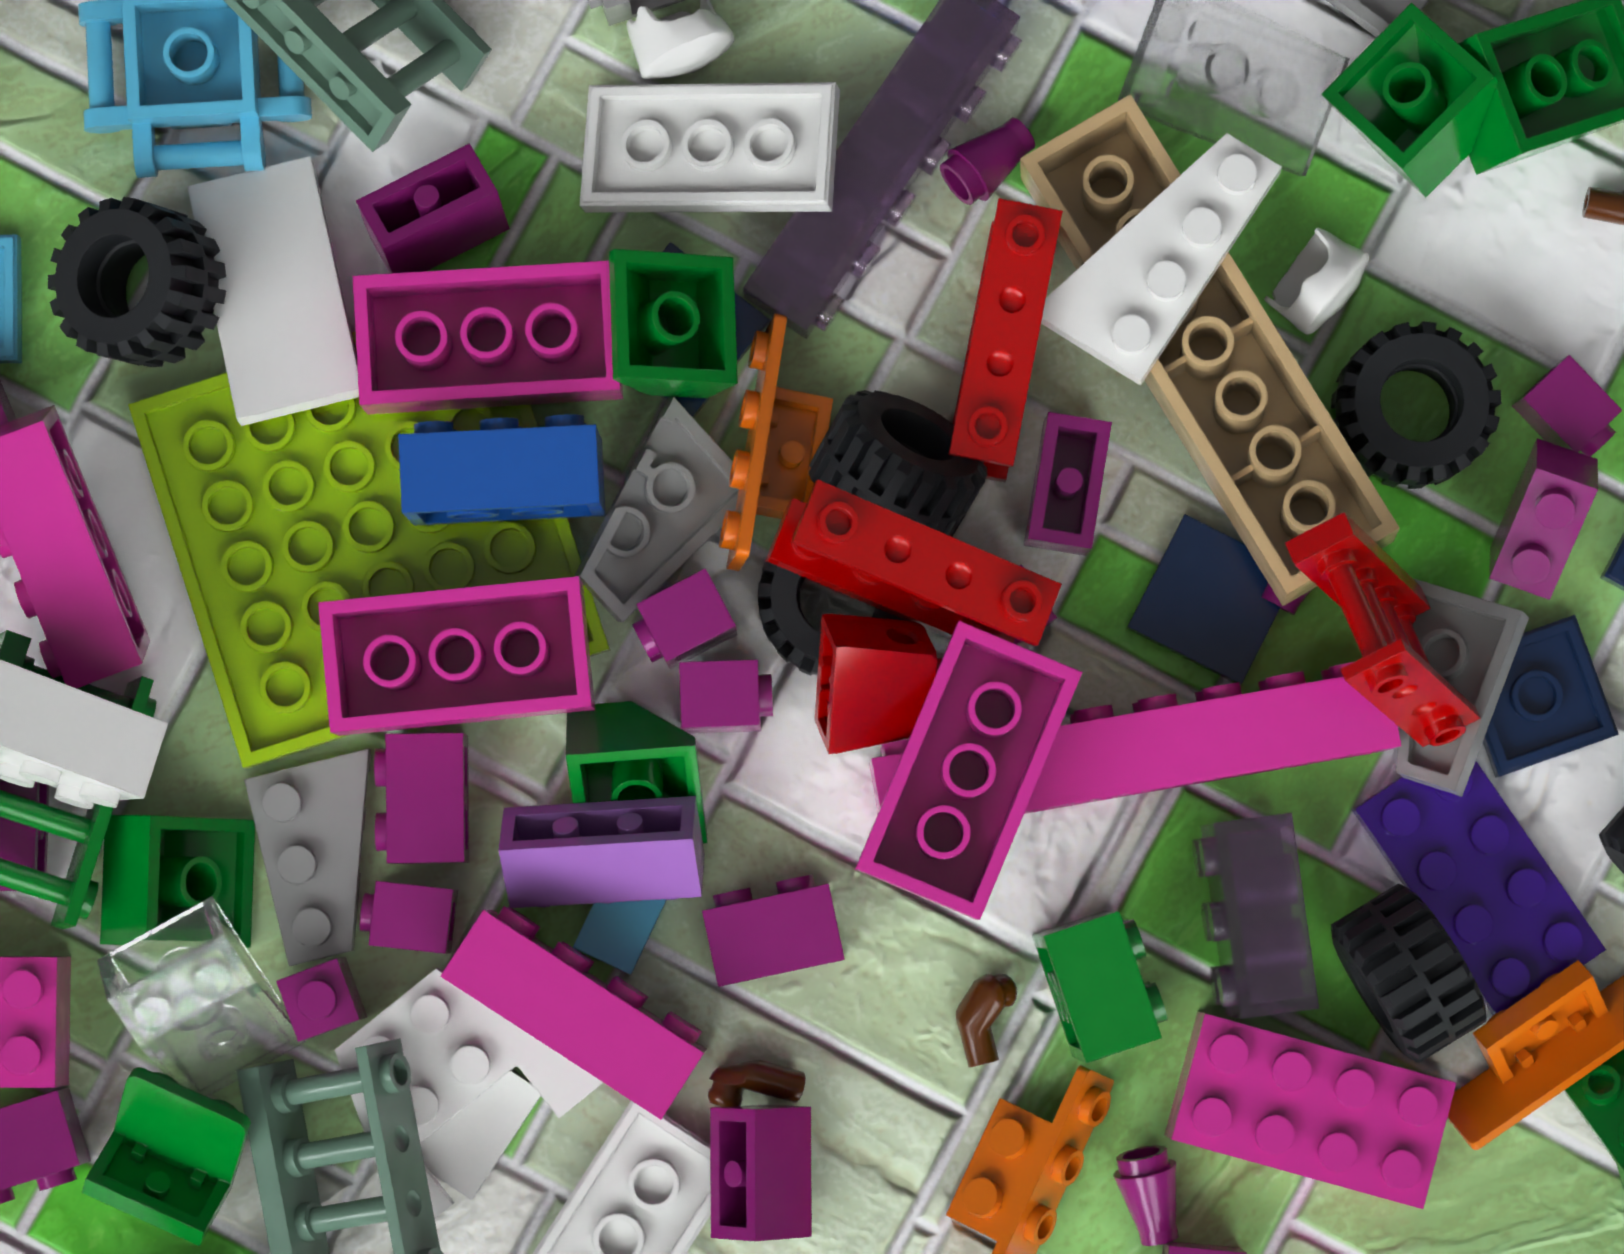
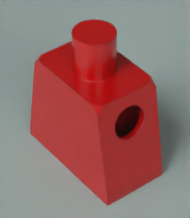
M822 614L814 721L828 754L843 753L910 737L943 658H937L936 650L924 625L914 621Z

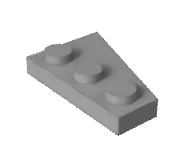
M675 397L667 398L575 573V576L580 577L583 585L618 622H624L638 608L637 603L649 598L722 527L726 510H736L739 489L729 487L733 461Z
M1414 579L1421 586L1431 609L1417 615L1416 621L1413 624L1431 667L1476 707L1481 719L1465 726V733L1458 739L1440 746L1429 744L1422 747L1398 726L1401 747H1397L1396 772L1405 779L1462 797L1529 617L1518 609Z
M371 749L244 779L289 966L354 951L361 873H359L362 836L365 829V801L367 778L370 771Z

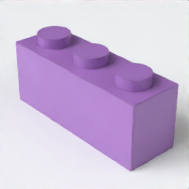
M696 796L507 807L503 810L498 851L510 908L592 903L609 904L626 901L675 900L679 898L702 897L705 853Z

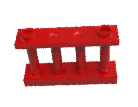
M1001 198L998 199L995 219L991 223L954 412V429L949 455L984 461L983 464L988 470L986 479L1005 483L1009 467L1014 466L1063 211Z
M821 480L815 481L807 503L795 498L788 502L765 560L906 621L918 622L924 625L925 629L948 639H951L958 621H961L1011 643L1016 638L1035 647L1039 645L1062 585Z
M1345 512L1285 542L1294 565L1342 608L1363 658L1340 669L1345 681L1422 747L1429 744L1440 746L1450 743L1465 733V726L1481 719L1476 707L1432 668L1413 628L1416 616L1431 609L1421 586Z

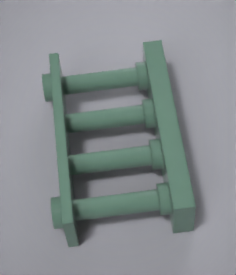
M223 0L372 152L391 139L412 105L405 98L440 73H443L460 91H463L471 84L492 50L477 35L475 30L444 0H371L379 9L343 33L317 8L318 5L326 0ZM396 28H399L423 54L386 78L361 51Z
M401 1038L356 1047L358 1067L297 1078L294 1059L237 1070L244 1114L251 1121L248 1136L270 1254H330L326 1232L388 1222L394 1254H444L440 1250L410 1091L411 1069L403 1054ZM358 1093L364 1094L370 1131L313 1142L309 1141L302 1104ZM372 1157L376 1158L383 1196L326 1206L320 1204L314 1168Z

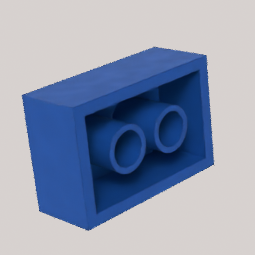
M583 415L545 417V427L532 428L519 426L517 418H489L479 421L480 430L472 431L453 429V422L426 421L415 423L414 433L398 434L402 514L414 526L606 516L602 438L596 424L587 425L584 423Z

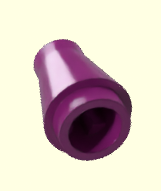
M1012 117L1003 125L948 150V159L940 164L941 175L949 189L963 203L972 205L978 199L987 201L1017 166L1020 158L1035 148L1034 138L1020 120Z
M1160 1145L1139 1147L1119 1154L1116 1157L1118 1170L1114 1172L1113 1177L1137 1227L1141 1244L1143 1246H1157L1176 1240L1179 1237L1176 1225V1161L1169 1159L1167 1148Z

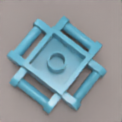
M97 0L78 4L79 25L86 27L89 109L83 111L84 131L105 134L132 129L133 158L137 178L158 177V170L243 165L245 171L265 170L266 153L262 122H302L312 119L311 98L305 96L304 82L278 56L279 96L261 97L258 35L223 0ZM116 24H123L127 106H115L111 26ZM232 123H240L241 140L156 145L155 128L193 129L232 126Z

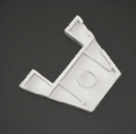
M439 968L433 970L335 1049L341 1070L358 1067L356 1047L401 1038L403 1054L411 1069L410 1091L420 1143L515 1067L522 1071L558 1118L562 1117L603 1083L440 977L443 971ZM352 1094L351 1097L363 1131L368 1132L370 1131L364 1094ZM425 1166L434 1218H436L455 1202Z

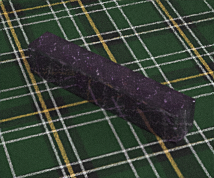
M939 0L837 149L832 212H794L744 285V298L772 317L774 313L786 316V326L805 339L808 338L815 326L824 332L827 330L845 303V299L837 295L851 274L858 279L864 276L881 250L873 241L885 223L888 222L896 228L913 204L916 195L908 190L922 170L930 176L935 172L952 145L944 137L958 118L967 124L984 100L987 92L979 86L992 67L1002 72L1017 52L1022 40L1014 34L1018 29L1021 16L997 0Z

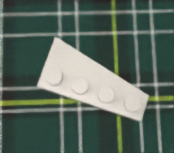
M1226 133L1046 297L1041 324L1141 386L1280 175L1282 166Z

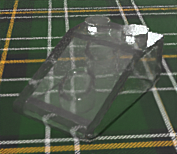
M1155 0L1118 101L1131 94L1143 115L1161 124L1213 144L1228 133L1282 166V170L1298 176H1306L1332 108L1321 94L1347 68L1350 58L1232 0Z
M213 896L97 960L107 1001L138 1046L164 1074L175 1079L180 1085L206 1097L237 1081V1070L265 1065L306 1042L305 1040L297 1041L285 1006Z

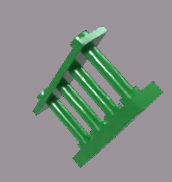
M9 630L0 634V660L53 679L47 669L35 666V659L26 656L32 638ZM62 676L53 679L65 684ZM141 676L128 682L124 695L91 684L77 688L147 716L154 717L157 701L149 698L154 682L152 679ZM0 790V817L77 842L66 878L0 858V885L57 903L50 926L66 929L75 927L78 918L87 919L95 903L99 886L98 882L92 881L91 878L114 807L94 803L93 808L87 809L86 815L83 817Z

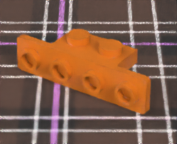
M774 313L765 332L755 331L749 354L748 367L757 369L758 374L755 391H745L739 416V427L749 430L745 451L736 450L730 471L729 487L739 489L736 510H726L719 540V548L729 549L726 569L740 571L749 557L756 514L782 519L788 502L791 499L795 498L807 503L814 486L809 475L811 469L809 464L825 437L830 424L833 398L776 387L787 323V316Z
M1577 960L1560 973L1546 978L1537 989L1508 1009L1494 1014L1485 1025L1473 1032L1489 1069L1454 1092L1447 1117L1449 1122L1473 1150H1478L1624 1049V975L1599 991L1592 974Z
M1080 1065L1076 1069L1053 1122L999 1098L946 1216L996 1240L997 1243L992 1254H1036L1039 1246L1048 1240L1055 1228L1057 1220L1056 1209L1066 1187L1076 1180L1084 1162L1083 1150L1094 1127L1098 1126L1107 1115L1111 1103L1110 1092L1114 1085V1080Z

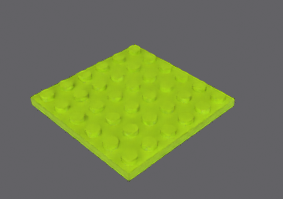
M356 331L352 332V336L357 354ZM227 373L128 404L242 767L245 769L349 736H338L330 733L318 602L576 577L575 573L582 562L568 518L414 526L402 514L398 434L414 433L415 423L426 421L453 422V429L459 431L480 430L479 421L489 418H517L519 426L523 428L538 427L531 405L368 415L359 405V397L241 426L236 418ZM583 585L590 657L611 650L593 595Z

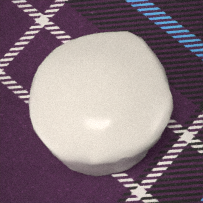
M700 0V9L693 14L680 11L657 19L648 7L641 6L638 8L636 21L632 19L627 21L628 34L640 74L644 79H664L694 73L719 58L735 40L732 30L724 19L717 15L709 0Z
M1321 228L1314 230L1315 234L1274 289V300L1268 296L1264 298L1272 308L1306 335L1314 333L1332 318L1335 313L1342 309L1359 287L1369 260V255L1365 251L1345 243Z

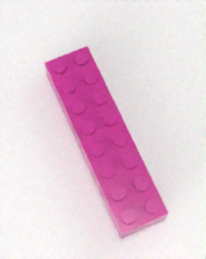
M1351 663L1329 667V669L1322 670L1321 681L1306 683L1304 671L1267 677L1265 680L1258 682L1259 691L1242 694L1240 682L1201 689L1202 691L1195 693L1196 702L1178 705L1176 693L1137 700L1138 702L1132 703L1134 713L1114 716L1112 705L1076 710L1073 714H1069L1071 724L1060 726L1024 814L1383 752L1401 747L1399 730L1392 720L1345 681L1340 669ZM909 739L882 744V747H880L882 757L871 758L869 766L877 812H879Z

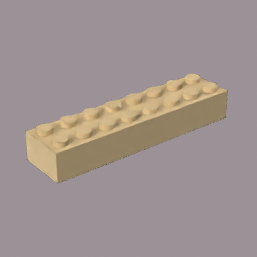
M1131 94L1020 158L1021 180L1036 205L1063 211L1057 239L1076 270L1181 175ZM1228 252L1144 381L1281 605L1285 606L1317 587L1313 581L1294 565L1285 542L1343 512L1381 548L1394 542L1400 527Z

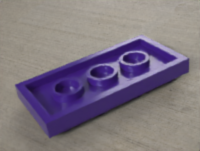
M1475 761L1462 797L1405 779L1401 776L1352 809L1402 884L1417 894L1441 923L1470 969L1481 991L1484 1003L1492 1015L1501 1010L1508 1009L1537 989L1546 978L1560 973L1577 960L1585 965L1606 950L1477 761Z

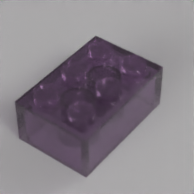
M1292 813L1202 825V838L1193 839L1192 848L1197 877H1208L1211 902L1201 903V915L1206 941H1217L1220 966L1210 967L1211 988L1215 1005L1226 1006L1227 1016L1239 1019L1319 1009Z

